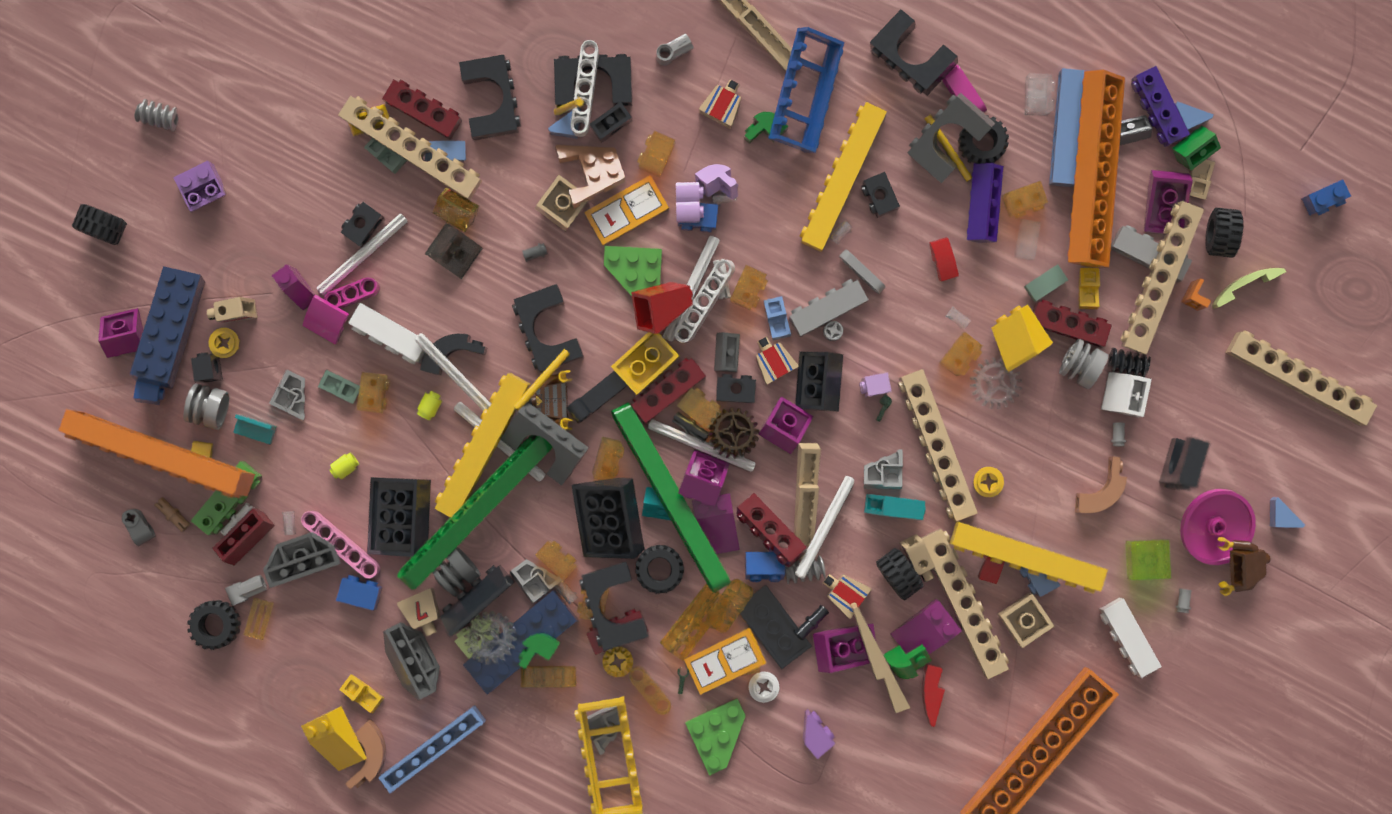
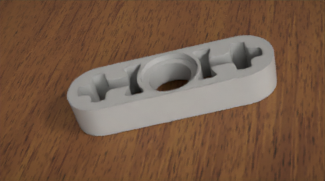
M845 249L840 254L839 258L877 294H880L886 288L848 250Z

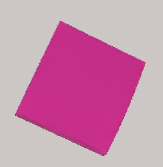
M315 295L310 302L302 326L336 345L344 330L343 326L349 314Z

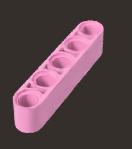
M309 511L303 514L301 517L302 525L310 532H314L332 543L336 548L338 556L363 577L372 578L379 574V563L320 513ZM311 514L316 518L314 525L308 523V516ZM324 527L330 529L331 533L328 538L322 534ZM339 539H342L345 542V548L343 550H340L337 547V541ZM353 552L359 553L360 559L358 562L352 560L351 555ZM368 564L373 565L375 568L372 575L366 572Z

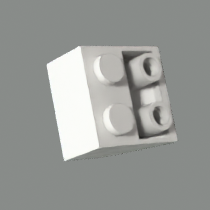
M1109 372L1101 410L1138 418L1144 417L1152 379Z

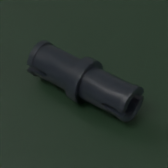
M680 412L675 414L672 422L683 428L685 433L688 435L692 434L703 443L707 440L709 431H706L697 425L695 420L691 421Z
M820 605L811 616L805 618V622L794 632L795 635L803 641L813 629L816 630L819 627L818 624L829 614V611Z

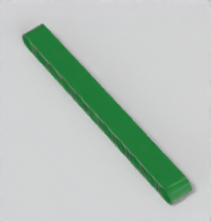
M627 402L612 410L611 415L709 589L715 593L730 585L731 581L683 495L678 493V486L631 404Z
M530 435L400 569L397 578L411 590L419 587L553 448L552 445L541 436Z

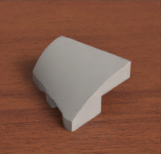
M286 369L269 404L304 420L305 378Z
M899 449L892 455L884 456L874 463L871 462L865 465L864 489H902L903 450Z
M527 559L510 571V575L532 604L563 581L562 577L536 566Z
M617 706L603 708L587 716L590 729L620 725ZM618 732L591 736L600 755L605 752L604 749L610 741L617 737Z

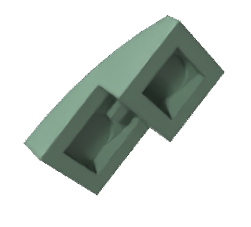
M373 138L364 147L394 174L407 161Z
M1057 264L1025 285L1024 288L1032 300L1036 302L1068 281V278Z
M325 370L318 385L319 388L352 404L361 389V386L328 370Z

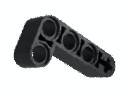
M613 371L582 397L577 398L568 405L566 409L577 423L580 424L628 385Z

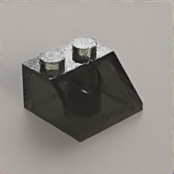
M446 222L425 252V255L462 279L483 248Z

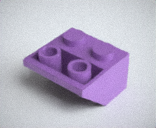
M209 161L173 177L190 212L225 196L222 180L214 164Z
M807 709L804 717L803 741L818 759L835 745L833 740L835 736L827 726L823 728L821 725L822 720L815 711L811 713Z

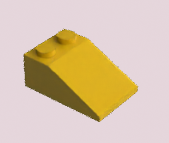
M648 332L611 367L638 395L681 356L660 333Z
M342 706L301 726L309 744L338 771L367 759Z

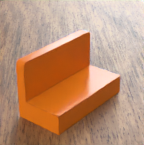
M1200 278L1190 283L1181 303L1197 311L1208 308L1211 300L1197 294L1204 282L1203 279Z

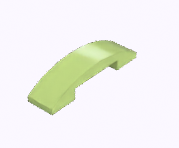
M1283 268L1264 269L1237 279L1217 296L1212 304L1213 309L1234 300L1235 297L1232 291L1259 277L1262 278L1263 282L1270 281L1284 274L1286 270Z

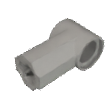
M685 33L667 44L660 45L656 52L657 62L662 66H666L674 59L693 50L694 47L690 38ZM665 51L668 52L670 56L668 58H662L660 56V53Z
M258 575L247 581L238 582L226 587L225 590L232 606L248 600L251 596L267 590L263 577Z

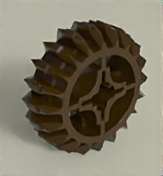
M730 407L729 413L724 408L722 414L716 413V418H712V424L708 426V429L711 431L708 432L707 436L713 437L709 440V443H716L713 449H721L719 455L726 452V458H729L730 454H733L734 459H737L738 453L741 457L745 456V452L750 454L751 448H755V442L759 440V437L756 435L760 431L755 429L758 423L751 422L754 417L750 416L748 418V411H745L743 414L740 413L741 408L734 412V408ZM729 420L728 428L718 430L722 422ZM737 421L743 423L745 427H740ZM732 427H733L734 433H737L736 436H735V439H734L733 433H730ZM748 435V441L738 446V439ZM721 439H727L730 442V446Z

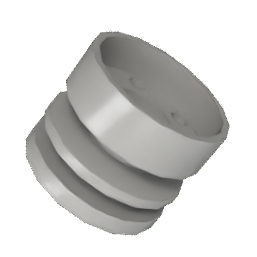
M1078 339L1065 354L1059 374L1065 376L1068 373L1067 378L1069 380L1078 374L1077 384L1090 389L1104 369L1108 360V354L1098 348L1089 354L1091 345L1087 343L1083 347L1084 341Z
M195 383L191 387L185 402L184 421L188 423L194 422L196 425L203 421L204 427L219 430L227 415L230 400L229 392L214 388L210 393L209 386L202 387L201 384Z

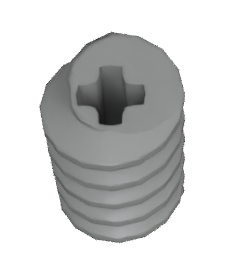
M144 99L142 104L140 103L136 107L134 119L136 122L141 121L143 124L149 123L151 126L156 125L158 128L163 127L166 130L171 129V131H175L178 124V113L176 107H173L172 111H170V106L166 105L163 110L162 103L155 107L154 101H151L150 105H148V100Z
M820 555L817 557V561H813L806 574L810 581H812L813 575L816 576L817 580H820V576L823 574L826 579L824 561ZM799 560L790 568L785 566L787 584H789L790 578L793 579L794 583H797L798 577L795 575V572L800 564Z

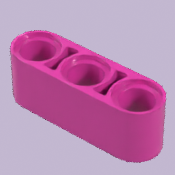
M956 65L942 80L951 95L957 96L962 93L985 113L987 108L963 70Z
M367 277L328 292L324 296V300L330 303V299L333 296H337L338 303L335 306L342 309L375 296L380 290V285L373 278ZM369 282H373L374 289L370 292H367L365 288L366 284ZM351 289L356 290V296L353 299L348 297V292Z

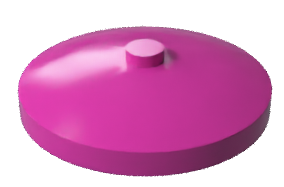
M1214 489L1204 492L1189 504L1183 514L1180 525L1182 543L1188 553L1202 563L1209 565L1229 563L1230 550L1233 549L1229 548L1227 551H1223L1217 546H1224L1225 542L1219 541L1218 538L1224 537L1229 542H1233V540L1252 542L1256 528L1255 514L1249 502L1234 491Z

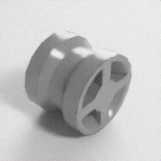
M837 321L827 323L823 330L825 338L829 341L838 340L843 334L842 325Z

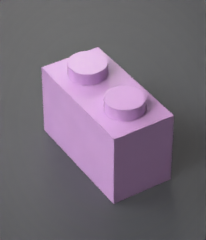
M888 373L864 377L862 382L859 383L861 394H865V397L891 392Z

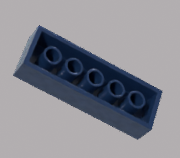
M163 266L130 371V375L135 381L173 389L205 285V281L200 274Z
M554 589L465 662L463 666L488 695L521 668L519 665L521 660L518 658L524 648L526 650L529 649L522 644L529 636L536 633H545L556 639L577 622L578 618Z

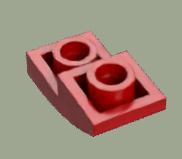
M945 237L929 242L932 260L936 263L938 279L942 282L958 277L957 264L949 239Z
M984 555L985 560L978 573V578L997 584L1005 561L999 564L990 561L991 557Z

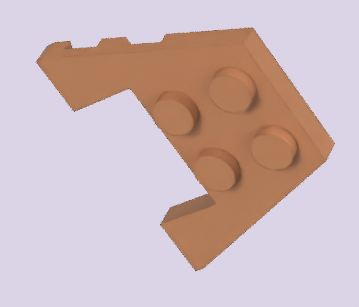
M555 145L559 163L579 159L585 176L586 187L569 190L573 208H577L580 206V203L586 200L590 201L594 199L595 195L601 192L605 193L625 182V176L615 148Z

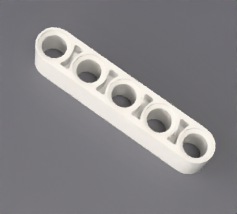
M592 40L583 42L580 50L574 100L581 98L588 108L584 112L578 111L577 108L572 110L571 129L578 137L585 136L590 126L599 58L598 46ZM593 47L595 52L588 55L585 53V49ZM585 66L593 68L589 74L582 72V69ZM582 85H589L590 90L583 93L580 91ZM579 122L585 124V128L582 131L575 129V125Z
M720 260L716 263L693 300V305L689 307L675 330L677 341L685 343L695 337L734 274L735 266L732 261ZM724 263L729 266L727 274L721 271V265ZM714 279L719 283L717 290L711 288V282ZM703 296L709 299V304L706 307L701 304ZM693 312L699 316L697 323L691 320ZM683 328L687 329L689 332V336L687 339H684L681 336V331Z

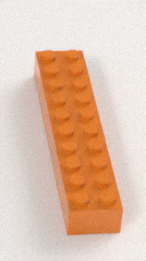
M1107 70L1084 71V79L1082 81L1083 92L1081 115L1079 118V136L1077 139L1078 150L1076 155V173L1074 175L1075 185L1071 213V231L1069 233L1068 263L1088 268H1109L1125 77Z
M66 409L58 430L65 433L64 437L80 440L82 444L99 447V450L104 452L116 453L118 457L132 459L134 463L151 466V469L156 471L168 472L170 476L184 478L187 482L195 485H204L203 488L220 491L222 495L231 498L248 496L255 474L82 411Z
M1084 667L964 806L960 814H1017L1119 694L1092 670Z

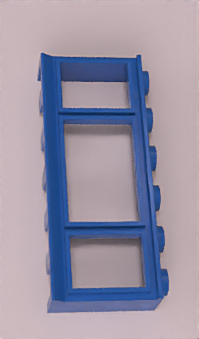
M810 27L797 28L768 139L801 150L804 153H816L845 42ZM805 37L827 45L822 66L800 58L801 52L807 48V44L804 43ZM802 66L820 73L809 117L787 110V107L792 105V100L789 99L791 90L797 86V81L794 80L796 71L800 70ZM784 116L807 124L802 143L780 135L782 126L787 124V118Z

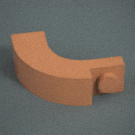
M1109 457L1108 477L1101 490L1092 494L1076 493L1075 512H1100L1112 506L1120 498L1127 482V477L1119 476L1123 470V462L1120 461V457Z
M371 719L355 733L365 749L367 759L362 769L346 783L349 789H352L354 786L360 787L366 781L364 777L371 782L384 764L386 755L385 740L380 729Z

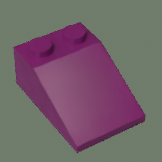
M1151 170L1144 232L1163 233L1166 224L1170 223L1173 217L1171 215L1173 206L1181 201L1189 203L1193 182L1189 173ZM1182 218L1178 221L1180 228L1184 229L1185 220Z
M694 449L678 493L685 498L695 499L704 505L715 507L730 463Z
M730 493L719 495L715 507L704 505L698 500H692L695 518L715 553L720 554L740 550Z
M934 599L890 634L898 645L901 646L905 654L922 644L928 654H931L949 642L962 630L939 600Z
M867 624L876 641L874 624ZM858 625L813 633L818 672L833 673L870 664Z

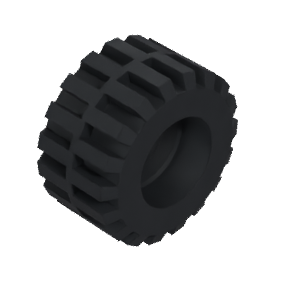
M995 117L990 118L995 124L987 132L994 141V146L989 151L979 150L974 145L973 136L965 128L962 129L959 134L958 143H960V146L958 148L963 153L962 157L968 159L967 162L975 164L995 163L1006 152L1009 144L1007 142L1009 134L1006 135L1007 128L1002 127L1003 123L1001 121L997 122Z
M80 204L72 227L101 241L118 245L127 223L125 220L86 204Z
M1214 208L1206 229L1205 243L1208 255L1229 258L1236 256L1241 246L1244 229L1243 216L1240 210Z
M655 545L644 550L639 556L635 572L637 580L643 588L655 594H665L674 590L681 582L684 574V564L679 553L673 548L666 545ZM664 558L670 563L671 574L667 579L658 581L650 576L648 567L652 560Z
M894 548L876 561L877 567L884 578L904 601L924 587L920 576L900 550Z
M212 600L195 607L194 612L189 615L191 619L187 621V625H190L187 631L192 634L191 640H195L197 646L201 645L203 649L210 650L220 649L231 644L237 638L236 634L240 632L238 626L241 625V621H238L237 618L240 617L239 613L234 612L236 610L234 606L230 607V603L222 602V600ZM209 614H216L223 621V630L218 636H213L206 630L205 620Z

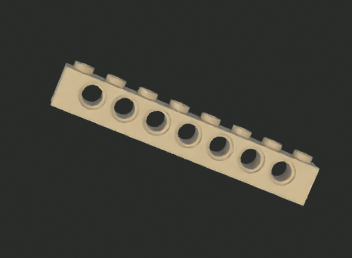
M352 96L349 97L338 114L342 119L463 197L471 200L482 183V180L479 178L480 174L472 169L467 171L463 168L464 164L455 158L453 161L446 157L448 154L440 148L437 150L431 148V143L426 139H417L414 137L416 133L406 127L403 130L398 126V121L391 117L386 119L382 116V111L374 106L372 109L366 106L367 102L359 96L356 99ZM366 111L368 113L367 118L359 120V114ZM377 122L384 123V127L381 130H375ZM394 132H399V139L392 141L391 135ZM411 142H415V150L408 151L407 145ZM425 153H432L430 161H423ZM442 163H448L449 167L445 172L439 171V166ZM463 173L465 179L460 183L456 182V175Z
M1184 201L1178 202V204L1173 206L1171 211L1173 217L1171 222H1168L1164 228L1163 233H1165L1163 241L1160 240L1156 251H1158L1156 259L1153 258L1150 263L1149 269H1151L1149 277L1146 276L1143 281L1142 287H1144L1142 295L1139 294L1135 301L1137 307L1135 312H1132L1129 316L1128 323L1130 325L1128 330H1125L1121 336L1122 347L1140 354H1147L1204 209ZM1180 218L1186 221L1184 229L1178 225ZM1173 236L1179 239L1177 247L1171 244ZM1166 254L1172 258V262L1169 265L1164 262ZM1159 272L1165 276L1162 283L1158 282L1156 278ZM1152 290L1156 291L1158 295L1155 301L1149 297ZM1145 308L1150 311L1148 319H1145L1142 315V311ZM1138 326L1143 329L1141 337L1135 334V329Z
M1241 331L1235 334L1225 352L1226 354L1355 424L1367 426L1377 407L1376 404L1372 403L1373 400L1365 395L1359 396L1355 393V389L1339 385V381L1335 378L1324 377L1321 375L1322 372L1320 370L1304 366L1305 363L1297 358H1294V360L1287 356L1288 353L1285 351L1275 350L1270 347V343L1254 339V335L1248 331ZM1249 345H1252L1255 349L1253 355L1248 352ZM1266 354L1271 356L1270 364L1265 362ZM1283 363L1287 364L1288 366L1287 373H1284L1282 371L1281 367ZM1300 372H1302L1305 375L1304 382H1301L1299 380L1298 376ZM1318 381L1322 384L1321 391H1318L1315 387ZM1334 391H1337L1339 394L1337 401L1332 396ZM1351 400L1356 403L1354 410L1349 405Z
M921 369L900 377L901 382H898L899 388L902 393L905 392L907 400H905L908 411L912 410L914 418H912L915 429L918 428L920 431L919 441L922 447H926L928 452L925 456L928 464L933 465L934 472H932L935 482H939L941 486L939 493L942 500L947 502L948 508H946L949 519L953 518V521H959L977 514L978 512L924 370ZM913 387H918L921 390L919 397H914L911 394ZM920 405H925L928 409L927 414L924 416L918 412ZM928 422L932 423L935 428L931 434L925 430V425ZM935 440L941 443V449L937 452L932 449V443ZM942 458L948 461V467L944 470L939 467V461ZM949 476L955 480L953 487H948L945 483ZM956 494L962 498L959 505H954L952 501L953 496Z
M938 529L921 537L935 566L933 569L985 678L990 679L1009 670L1007 666L1009 660L1005 653L1001 654L1000 641L990 631L993 627L989 619H985L982 614L984 608L981 602L976 601L974 597L976 592L971 583L968 584L965 577L968 575L965 568L959 566L957 562L959 556L956 550L951 549L948 543L951 539L947 531L943 532L942 529ZM939 545L945 547V553L941 556L936 554V548ZM951 562L953 564V571L946 573L944 566L946 563ZM960 580L962 587L955 591L952 584L954 581ZM967 597L970 600V605L963 608L961 600ZM972 615H977L978 617L976 625H970L969 618ZM984 632L987 638L984 642L980 643L977 637L980 633ZM989 650H994L995 657L992 660L986 659V653Z

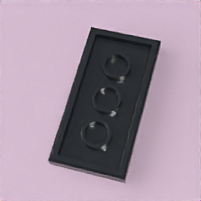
M766 585L735 607L781 669L812 647L806 637L802 641L795 635L794 632L798 629L797 625Z

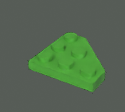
M605 246L604 266L630 295L631 292L660 285L662 249Z
M738 698L685 722L709 775L728 766L746 716Z

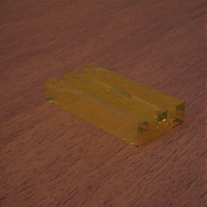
M259 598L253 599L244 631L245 636L259 640L264 639L274 602H268ZM259 603L261 605L257 615L253 633H250L257 604ZM266 605L267 609L265 612L260 634L257 635L264 607Z

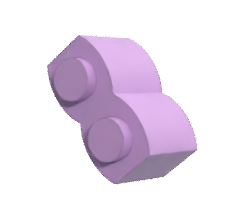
M699 182L676 183L677 223H699L700 218H704V208L700 206L699 199H703V187H699Z

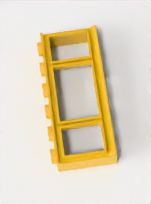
M624 696L596 702L579 703L578 710H575L576 722L580 721L581 729H578L579 740H583L584 743L581 752L582 758L587 761V766H584L586 778H590L588 794L593 796L594 803H591L592 814H642L643 805ZM617 706L620 725L596 729L589 728L587 711ZM621 732L628 777L598 781L591 736ZM630 783L633 804L603 809L600 788Z

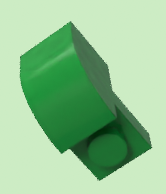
M761 112L756 114L753 118L756 125L751 124L745 130L744 139L750 144L763 131L769 137L775 113ZM787 124L782 126L780 135L788 130Z
M536 633L529 636L522 643L529 649L526 650L524 648L518 658L521 660L519 665L525 669L535 653L550 660L560 641L545 633Z
M923 644L905 654L900 645L883 654L894 674L901 679H912L919 676L916 670L932 661Z

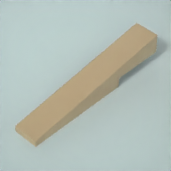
M718 0L786 71L792 48L753 5H750L747 0Z
M798 443L794 534L807 546V549L815 535L819 487L817 484L821 449L817 443Z
M852 603L851 607L876 680L884 679L895 713L909 709L910 706L856 603Z

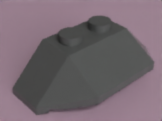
M310 532L276 544L263 572L269 588L339 565L341 562L332 543L314 532Z
M401 622L384 630L385 653L402 686L418 701L434 693L437 687L440 666L423 633Z

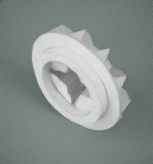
M765 671L756 673L749 682L750 695L758 702L766 703L772 701L779 692L777 678L772 673ZM769 680L767 687L771 692L764 690L759 694L761 687L757 682L764 684Z

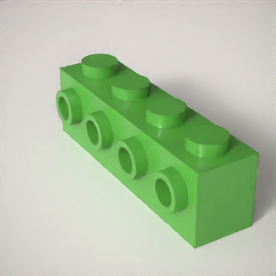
M240 461L236 466L237 468L255 474L250 490L256 489L261 482L259 479L262 475L245 461ZM215 491L192 518L191 522L208 536L217 535L224 527L222 525L226 519L229 520L236 513L234 509L238 504L242 505L248 496L231 498L222 495L220 491Z

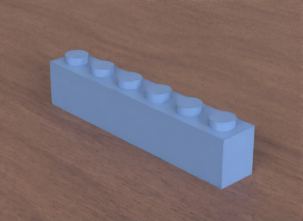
M1062 68L1059 71L1049 185L1073 187L1075 185L1077 139L1079 136V118L1081 115L1083 92L1082 81L1085 70Z
M474 705L378 778L388 792L391 793L481 726L486 719Z

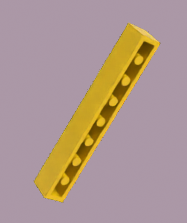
M868 102L865 103L864 107L860 105L855 115L859 118L856 124L852 123L848 130V134H850L849 140H844L841 145L840 151H842L840 159L835 158L831 167L835 170L832 176L828 174L823 184L827 187L824 193H819L815 201L819 204L816 210L812 209L808 216V220H810L808 228L804 226L799 237L802 238V244L822 252L887 111Z
M508 373L506 376L503 375L498 384L500 388L497 393L494 392L489 400L491 402L489 409L483 411L480 417L482 422L473 429L471 442H467L462 450V453H464L463 457L454 464L453 469L455 471L452 477L448 476L444 483L446 487L444 492H440L435 500L437 505L434 509L450 518L469 499L516 412V409L513 407L514 404L531 385L512 373Z
M956 522L949 543L954 545L953 549L961 552H965V549L971 550L974 556L983 558L986 555L991 557L990 561L999 564L1005 561L1010 563L1009 567L1018 570L1024 567L1028 569L1027 573L1039 576V573L1047 575L1046 579L1055 582L1058 579L1065 580V585L1074 588L1077 585L1084 586V591L1093 594L1095 590L1102 591L1108 569L960 522Z

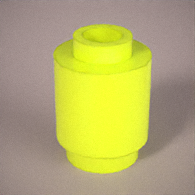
M430 391V393L425 392L417 407V415L427 420L435 417L442 403V400L439 399L441 395Z
M351 452L344 454L330 464V472L335 479L340 478L342 480L357 469L356 467L359 465V462Z

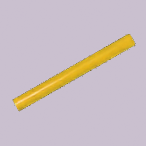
M578 98L554 109V114L560 115L582 106L583 100Z
M931 115L924 118L927 124L932 125L935 122ZM939 129L937 139L951 160L958 165L957 168L966 182L972 179V175L941 129Z
M564 349L514 404L513 407L517 411L529 401L570 353Z

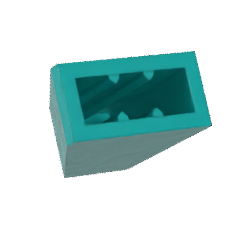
M866 494L864 513L923 520L926 512L925 501Z

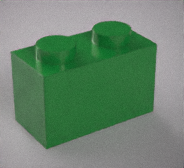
M1200 126L1175 145L1172 150L1177 162L1191 171L1221 149L1215 133L1204 126Z

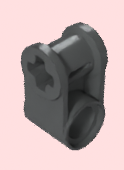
M131 509L123 513L122 522L137 546H141L156 537L153 528L140 510ZM135 514L134 521H130L131 515Z

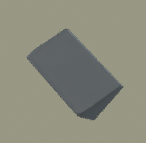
M1146 115L1121 122L1120 145L1151 138L1152 127Z
M725 332L716 334L715 371L738 372L740 334Z

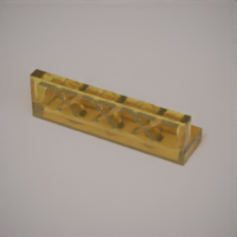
M706 583L664 636L660 644L670 653L684 661L730 600L719 591L713 593ZM720 597L722 599L721 603L714 607V603ZM709 614V618L702 622L703 617ZM697 629L695 636L690 637L692 631ZM681 645H685V648L681 652V654L678 653L677 650L681 647Z

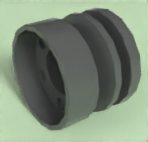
M456 547L447 557L448 563L443 561L439 565L440 567H437L432 572L441 587L454 597L460 594L458 588L462 591L466 589L462 581L463 579L472 584L481 576L475 564L459 547Z

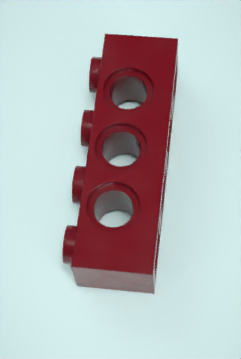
M393 79L382 100L451 140L462 122L459 117L460 113L452 108H449V110L443 108V104L434 98L432 101L427 99L426 94L418 89L413 91L405 81L400 79L398 82ZM411 95V100L408 103H403V96ZM427 104L428 109L425 112H419L420 105ZM439 113L444 114V119L441 122L435 121V117Z
M1046 300L1035 303L1033 313L1044 330L1075 340L1081 339L1084 343L1100 348L1106 346L1112 327L1111 324L1107 323L1108 320L1096 317V319L1089 318V314L1078 311V314L1070 312L1071 308L1065 306L1058 308L1052 306L1053 303ZM1050 312L1056 314L1057 319L1055 322H1051L1048 319ZM1068 318H1072L1075 321L1073 328L1067 326ZM1086 324L1092 325L1093 332L1091 334L1085 331Z
M693 358L682 360L678 364L679 368L673 372L671 369L663 375V381L659 384L657 381L648 387L649 391L645 395L640 393L633 399L632 407L645 423L653 419L706 377ZM681 372H685L688 375V380L685 383L677 380V376ZM665 384L673 386V392L669 395L662 392V387ZM656 396L658 398L657 405L649 406L647 404L648 397Z
M755 493L737 507L736 514L739 521L743 524L746 523L750 527L751 533L763 541V545L768 551H773L777 555L776 558L782 565L790 568L806 553L807 546ZM759 515L762 519L756 521L752 516ZM770 528L773 529L775 533L767 534L765 530ZM780 542L787 543L788 547L781 548L778 544Z

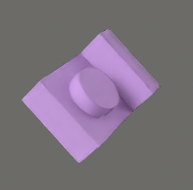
M715 164L695 173V180L699 182V187H703V193L707 197H710L719 190L725 193L731 200L738 197V184L731 177V169L729 167Z

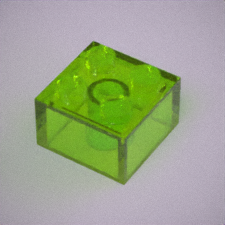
M1168 539L1126 540L1127 579H1171L1170 544Z

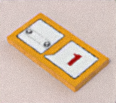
M649 175L584 213L601 244L604 246L663 213L669 207L653 178Z
M750 628L684 659L700 695L766 664Z

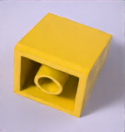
M1028 304L1022 308L1020 305L1010 311V316L1007 317L1004 314L996 319L997 324L991 327L1008 372L1035 357L1053 343Z

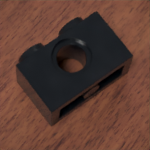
M619 102L591 122L590 128L602 143L632 122V117L624 105Z
M885 172L863 181L861 190L864 196H868L871 202L869 208L873 215L876 214L878 218L899 209L900 205ZM876 191L883 192L884 199L877 200L874 193Z
M364 202L356 205L352 212L353 216L342 224V231L340 232L361 248L385 218ZM360 219L365 220L363 228H357V222Z
M206 352L196 354L197 357L191 358L194 381L208 383L223 380L220 357Z
M722 374L721 377L717 378L716 401L755 403L756 380L748 375H741V379L733 378L731 374ZM734 383L741 385L742 390L738 394L732 393L730 389Z

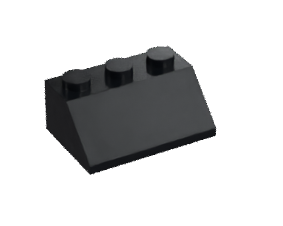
M799 352L795 405L805 410L839 412L843 354Z

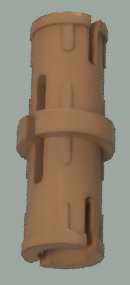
M164 497L154 504L166 516L165 519L171 521L180 532L185 531L186 527L190 526V523L179 513V510L173 508Z

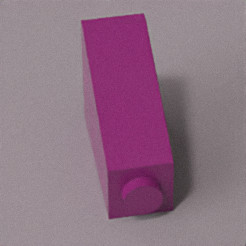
M286 264L271 275L281 290L303 311L309 307L315 294L296 268Z

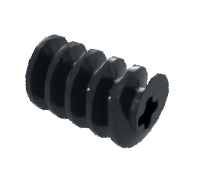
M1112 348L1108 357L1107 367L1111 366L1112 372L1119 368V373L1121 374L1124 369H1126V374L1129 375L1131 371H1134L1135 376L1141 373V377L1145 378L1149 371L1151 357L1149 356L1147 359L1145 354L1140 356L1139 353H1134L1132 355L1131 351L1125 353L1123 349H1120L1117 352L1116 348Z

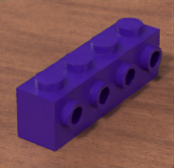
M1157 66L1134 76L1131 79L1132 88L1135 93L1138 92L1141 98L1140 104L1147 111L1149 123L1152 127H1155L1160 144L1167 147L1190 135Z
M994 163L973 165L967 240L977 243L997 242L1004 166Z

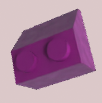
M138 308L100 318L98 342L107 358L137 352L143 333V325Z
M780 397L758 435L791 454L798 446V443H800L814 416L785 398Z

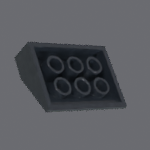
M371 477L367 554L413 557L428 541L431 480Z
M611 478L573 484L571 486L583 557L635 559L645 550L633 478Z
M493 565L485 572L487 576L481 580L479 577L471 584L473 588L469 592L464 590L456 597L458 601L454 605L449 603L442 609L444 613L440 618L449 637L460 631L515 583L501 565L497 567Z

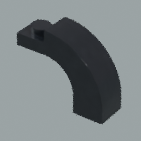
M450 334L433 343L446 358L459 350L486 355L487 347L483 346V342L472 340V343H469L471 336L468 334ZM425 353L420 370L441 375L443 369Z

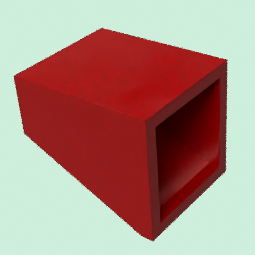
M668 282L631 292L637 330L654 334L660 333L693 305V293L690 285Z

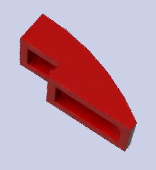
M927 663L924 668L922 682L923 704L928 723L935 727L945 692L943 687L938 686L943 669Z

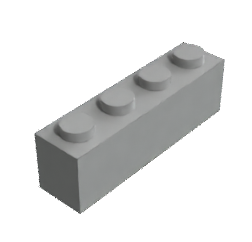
M1126 225V227L1122 226L1119 228L1111 244V250L1149 268L1152 259L1157 257L1158 251L1156 249L1159 243L1153 241L1154 238L1147 234L1141 235L1137 233V230L1131 226ZM1166 254L1164 262L1168 265L1171 264L1172 258ZM1187 254L1176 279L1177 283L1183 280L1192 262Z
M850 279L842 284L843 288L837 291L833 288L825 293L826 297L820 300L816 297L808 302L809 306L803 309L799 306L792 310V315L789 318L799 337L867 302L868 298L859 281L853 282Z

